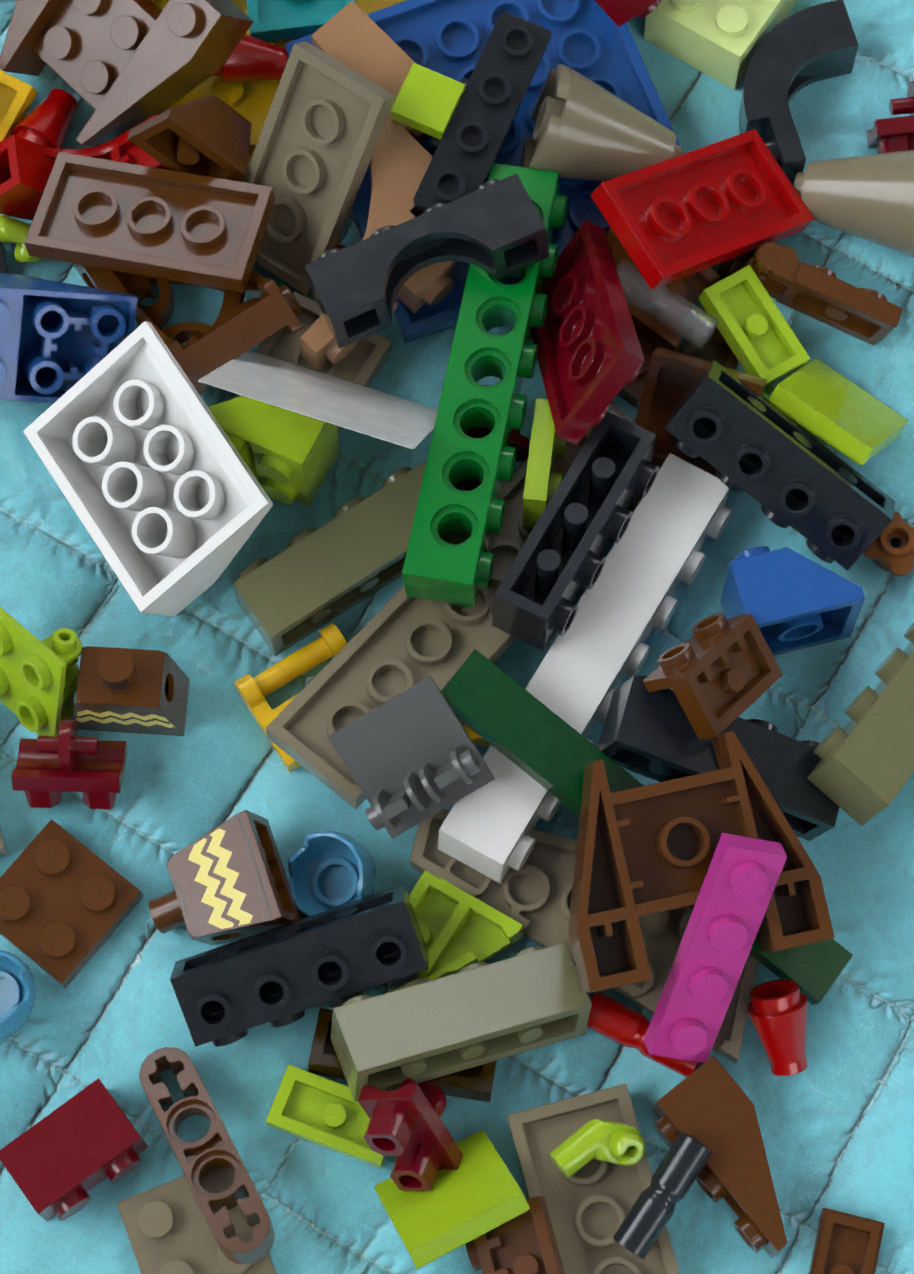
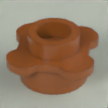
M894 511L892 522L867 548L863 555L870 560L873 559L877 566L883 570L890 571L896 576L908 575L914 567V527L902 521L901 515ZM897 539L901 542V546L895 548L891 545L890 541Z

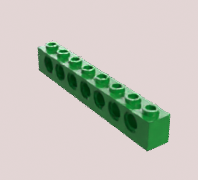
M496 163L493 164L490 170L488 181L503 180L516 173L518 174L546 228L550 257L498 280L484 269L473 264L469 265L402 571L405 592L408 597L476 607L479 587L488 589L490 587L495 555L494 553H488L487 549L490 535L501 534L506 506L505 500L498 499L502 481H512L516 462V447H509L512 429L522 430L524 425L527 396L520 395L523 378L532 379L534 376L538 346L530 344L533 328H543L545 323L548 294H542L541 289L544 278H554L558 258V245L551 244L554 228L564 229L568 210V196L559 194V172ZM507 277L522 279V281L513 285L500 282ZM498 326L512 329L504 335H494L488 332ZM488 376L498 377L502 380L494 386H482L477 383L480 379ZM476 427H484L492 431L483 438H471L466 435L469 430ZM464 479H475L481 483L471 491H461L454 487L456 483ZM454 531H462L470 535L468 540L457 545L448 544L442 540L447 534Z

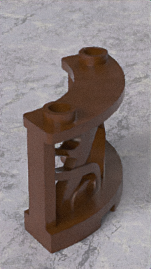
M79 264L74 266L87 287L138 297L134 331L145 321L152 323L199 395L208 390L204 383L198 381L202 377L230 360H234L279 330L288 334H295L303 329L297 316L302 314L301 307L289 288L285 285L278 288L274 280L265 278L254 269H252L245 293L212 288L224 292L220 313L212 326L200 322H185L163 328L170 320L175 307L174 292L170 284H195ZM158 284L160 291L158 301L149 306L141 305L140 302L144 298L151 297L156 300L151 285Z

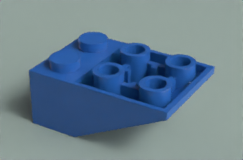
M0 273V400L55 403L134 331L138 297L23 275Z

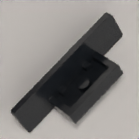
M502 12L499 15L470 79L462 78L460 80L461 83L465 84V90L442 139L440 140L435 137L432 139L428 152L433 158L414 196L413 205L416 209L424 212L435 204L450 203L475 192L479 186L485 183L551 41L552 34L550 30L508 12Z

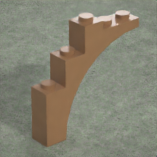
M353 0L311 35L313 46L397 98L414 61ZM390 113L369 163L371 201L367 229L363 240L369 238L376 230L382 227L397 226L423 214V211L414 207L413 199L433 156L416 138L419 141H424L430 135L390 119ZM456 261L435 263L413 274L396 295L392 314L399 305L396 301L398 298L413 313H416L426 303L430 306H435L442 301L455 285L452 279L455 278ZM323 313L300 337L301 356L316 371L329 360L332 364L340 362L357 344L356 341L339 349Z

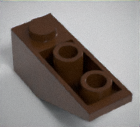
M713 1056L656 1102L653 1112L659 1120L653 1126L669 1148H671L680 1132L684 1131L713 1151L696 1178L697 1183L715 1203L722 1198L739 1217L733 1222L734 1228L754 1252L757 1253L764 1248L770 1257L773 1258L787 1245V1239L755 1107L743 1090Z

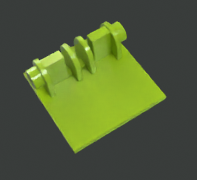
M0 607V701L18 717L21 724L27 730L42 736H58L61 720L71 719L75 711L73 701L74 694L77 691V679L79 676V667L76 663L82 651L81 640L73 630L60 628L51 636L39 641Z

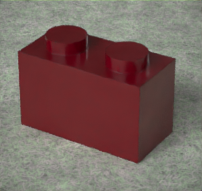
M98 1078L0 1150V1160L39 1216L48 1222L57 1215L59 1220L62 1221L81 1210L91 1200L87 1192L107 1177L111 1183H114L132 1172L142 1162L138 1154L148 1148V1145Z

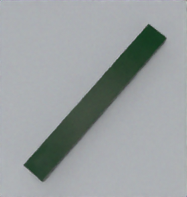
M474 649L441 690L452 710L461 721L579 816L585 765L593 761L603 759L610 793L644 786L476 649ZM757 935L749 953L780 979L797 982L800 992L807 996V1001L812 1005L821 1002L853 956L834 939L776 952L760 951Z

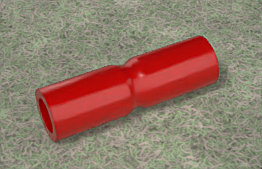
M598 991L594 994L591 1000L592 1005L587 1023L588 1028L625 1047L639 1050L643 1056L686 1078L695 1071L699 1062L649 1055L644 1038L651 1021L643 1014Z

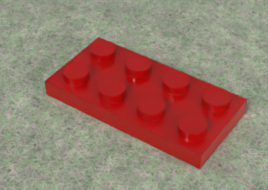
M756 129L602 182L590 195L651 290L758 249L765 242H776L799 233L815 219Z

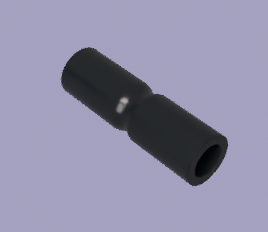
M681 1131L654 1172L650 1186L642 1191L614 1234L613 1239L633 1254L645 1259L674 1214L676 1203L685 1197L713 1151L689 1134Z

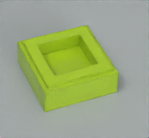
M413 62L393 104L390 119L441 140L465 90V84Z

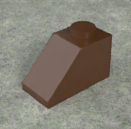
M215 94L171 108L129 130L128 140L169 170L238 181L247 176L252 123Z

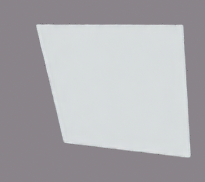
M250 350L198 380L204 384L410 449H415L434 429L438 409Z

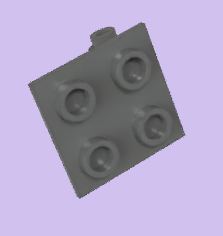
M431 675L328 736L371 807L365 810L371 825L376 830L385 827L392 839L495 780L491 770Z

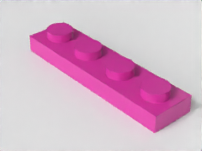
M727 833L721 834L644 1038L649 1055L701 1063L708 1061L787 859L781 843Z

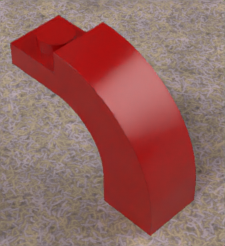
M157 114L153 115L152 117L148 118L147 120L143 121L142 123H144V122L150 120L151 118L157 116ZM129 130L109 142L82 149L50 148L13 134L0 142V213L20 219H34L58 152L169 169L128 140Z

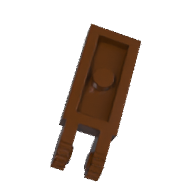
M771 241L770 243L765 242L763 245H760L754 256L749 258L742 267L744 268L748 265L752 267L770 297L776 299V302L871 345L880 342L898 325L903 308L888 302L886 297L878 291L868 288H857L838 279L835 273L828 268L819 265H807L803 262L800 263L794 249L785 245L780 246L779 242L773 243Z

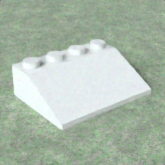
M147 321L143 322L23 431L140 613L172 617L178 615L218 580L273 506L272 501L152 323Z

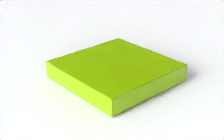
M817 358L778 383L768 399L775 408L859 465H864L895 440L909 421Z
M483 1129L456 1143L464 1154L459 1168L438 1170L431 1190L402 1191L398 1189L391 1177L373 1186L417 1269L530 1209L522 1190Z

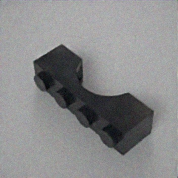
M516 173L503 180L488 181L479 186L475 192L450 203L435 204L425 210L422 215L397 226L382 227L376 230L369 238L344 249L329 250L323 253L316 261L305 265V269L316 301L340 349L392 326L393 305L400 288L413 274L429 265L446 261L466 262L484 269L498 280L546 259L550 255L546 228Z

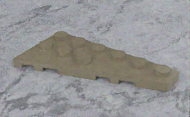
M443 809L419 823L410 856V866L422 874L424 871H427L439 879L442 878L521 923L524 926V931H526L524 936L544 948L565 943L576 967L568 927L577 839L533 829L529 836L536 839V842L520 871L510 867L502 882L498 883L438 849L439 829L451 810ZM691 906L638 917L652 979L611 989L654 1014L692 914L693 908ZM750 954L712 1048L713 1051L735 1064L739 1058L748 1015L747 1005L751 1000L750 991L754 986L759 962Z

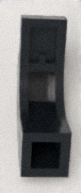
M843 0L815 5L783 20L761 41L746 71L739 110L740 134L756 129L793 187L797 173L804 170L806 157L788 103L798 91L807 85L820 80L850 74L853 70L858 42Z

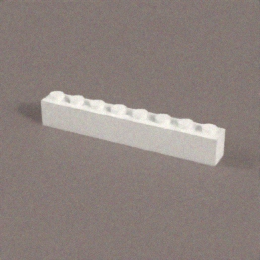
M671 453L660 468L650 491L641 499L633 512L631 521L622 539L618 543H614L606 556L603 570L592 589L587 588L579 600L578 610L569 630L564 636H557L525 689L593 745L594 741L588 739V736L597 721L604 724L613 692L618 688L626 674L632 677L639 673L651 649L650 646L645 644L646 639L654 627L660 631L665 629L678 604V600L672 597L681 581L688 585L693 582L706 556L700 552L701 547L708 536L715 540L720 537L733 511L725 506L730 488L722 483L719 478ZM491 745L483 759L494 775L495 780L454 804L439 829L438 849L492 880L501 883L510 867L517 871L521 870L536 842V839L529 836L539 818L549 822L561 801Z

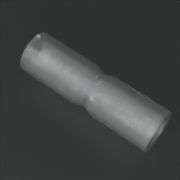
M626 258L623 259L617 266V272L626 300L646 314L654 315L661 324L698 349H702L714 333L719 321L680 294L670 292L666 285L651 290L636 265Z

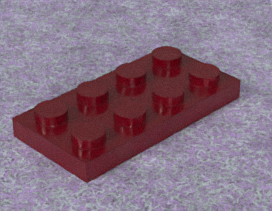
M587 220L557 258L554 278H544L541 293L548 294L546 319L543 328L534 327L532 333L533 344L538 346L537 360L557 437L576 446L590 428L600 424L607 412L608 405L624 385L627 386L636 379L644 362V356L605 229Z

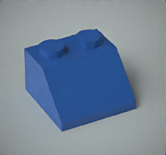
M766 546L750 548L739 553L735 557L736 560L729 562L720 600L724 615L727 619L751 613L773 656L851 637L865 600L862 587L788 547L770 551L769 547Z

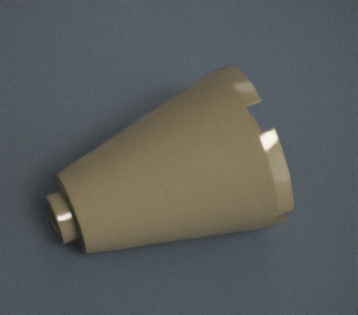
M557 64V70L552 68L535 104L530 119L535 122L533 129L534 140L525 137L521 167L559 172V178L605 182L682 155V147L676 145L675 132L571 67Z
M914 149L812 161L808 164L805 172L797 173L794 188L815 218L813 221L914 257Z

